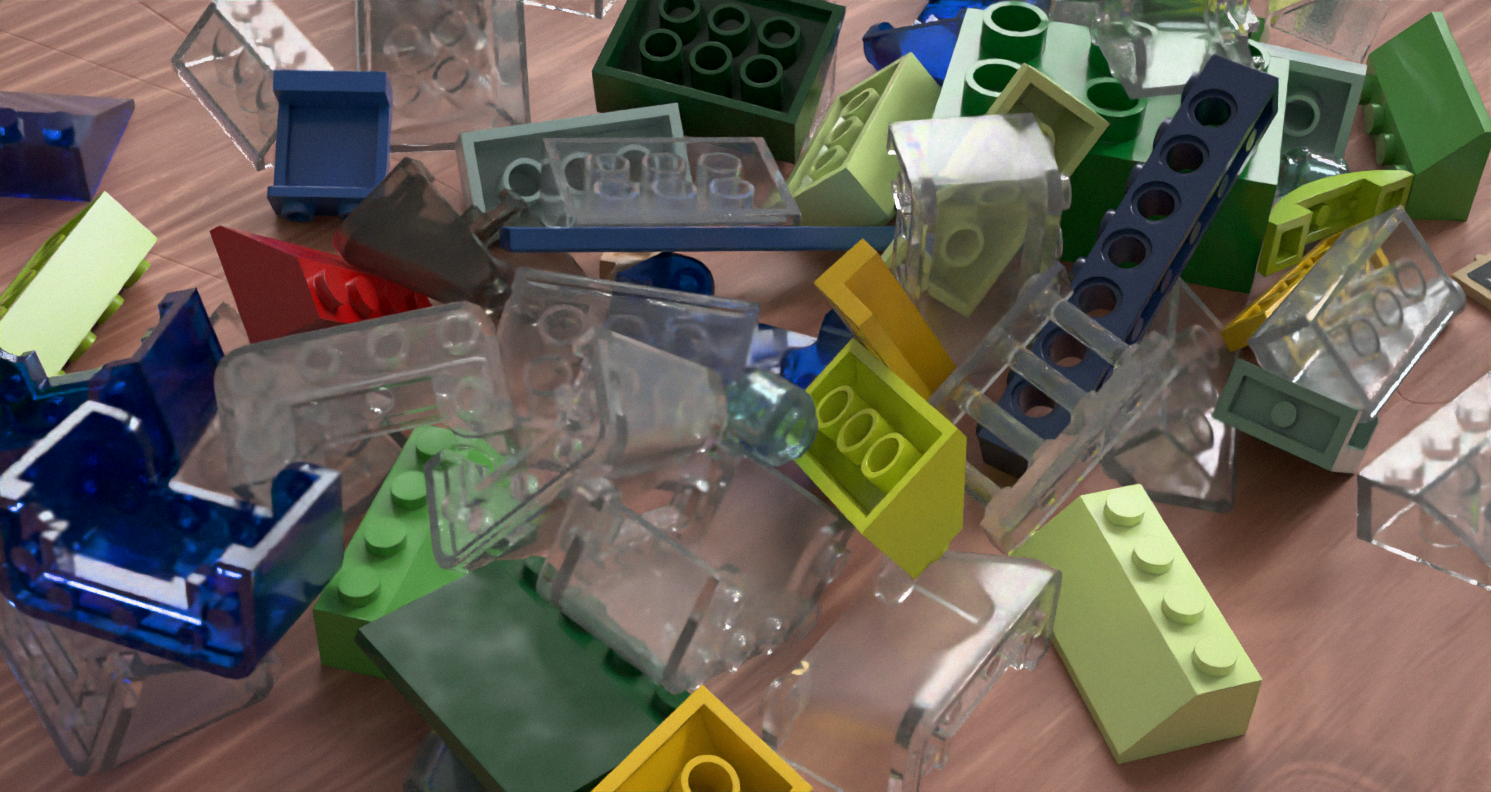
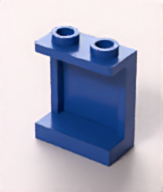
M274 69L273 92L279 104L273 186L267 187V199L275 214L281 215L282 218L293 222H310L315 220L316 216H338L340 220L345 222L366 223L372 220V216L387 217L393 91L387 72Z

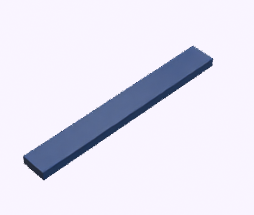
M903 226L500 227V248L511 253L849 251L863 238L875 250H886Z

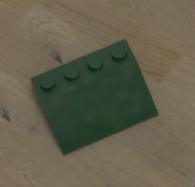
M627 0L592 69L596 110L599 113L678 103L683 135L795 165L813 124L845 18L846 6L823 0Z
M537 555L528 556L524 559L492 561L359 628L353 640L489 792H591L691 695L685 689L675 685L651 662L649 653L643 647L630 641L607 619L606 611L596 602L587 599L565 577L564 570L557 563Z

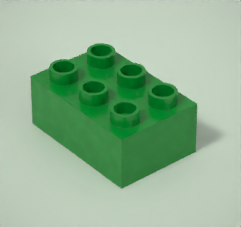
M1020 1L998 2L990 5L985 10L967 8L929 126L921 201L1021 65L1026 63L1074 95L1110 124L1014 252L1075 263L1080 256L1087 258L1096 244V233L1103 216L1109 209L1117 210L1125 197V185L1132 169L1139 162L1145 164L1151 155L1154 137L1161 122L1166 117L1173 119L1180 108L1181 95L1187 80L1194 72L1201 74L1212 54H1216L1279 77L1278 113L1177 281L1250 294L1278 183L1290 59L1272 57L1269 51L1260 43L1240 36L1216 37L1208 41L1205 46L1160 39L1156 31L1140 21L1126 18L1104 20L1094 28L1049 21L1048 16L1043 10L1032 4ZM1218 124L1206 125V127H1218V126H1221V125H1218ZM1183 169L1177 171V173L1186 174L1194 170ZM1154 215L1148 217L1147 219L1152 221H1158L1165 219L1167 217L1163 215ZM1124 262L1117 265V267L1128 269L1139 264L1136 262Z

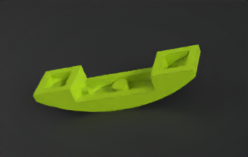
M1406 170L1352 172L1319 179L1289 192L1278 201L1270 213L1256 272L1266 277L1301 263L1306 244L1343 231L1365 220L1369 222L1374 233L1401 224L1414 174Z

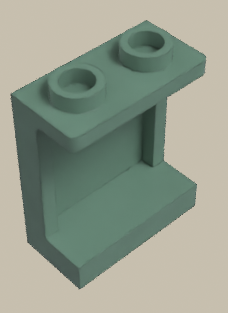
M1238 358L1211 415L1213 419L1329 471L1356 474L1380 422L1379 417L1371 412L1274 370H1265Z

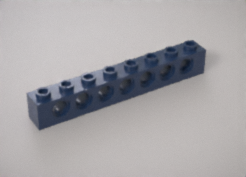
M1212 54L1201 74L1197 72L1191 74L1181 95L1180 108L1173 119L1166 117L1158 127L1151 155L1145 164L1139 162L1132 169L1125 185V197L1117 210L1109 209L1103 216L1097 229L1096 244L1087 258L1080 256L1072 266L1067 279V291L1058 305H1049L1043 313L1037 328L1038 338L1028 354L1020 353L1012 363L1007 376V388L997 404L990 402L983 410L976 426V436L978 437L984 463L1050 494L1278 113L1279 77L1216 54ZM1210 124L1221 125L1218 127H1206V125ZM1183 169L1194 170L1186 174L1177 173V171ZM1154 215H1163L1167 217L1165 219L1158 221H1152L1147 219L1148 217ZM1124 262H1136L1139 264L1128 269L1117 267V265ZM1096 309H1105L1111 311L1108 315L1103 317H1091L1087 315L1089 312ZM1067 357H1075L1082 360L1077 365L1071 367H1062L1056 364ZM1037 406H1046L1053 409L1042 417L1025 415L1030 409Z

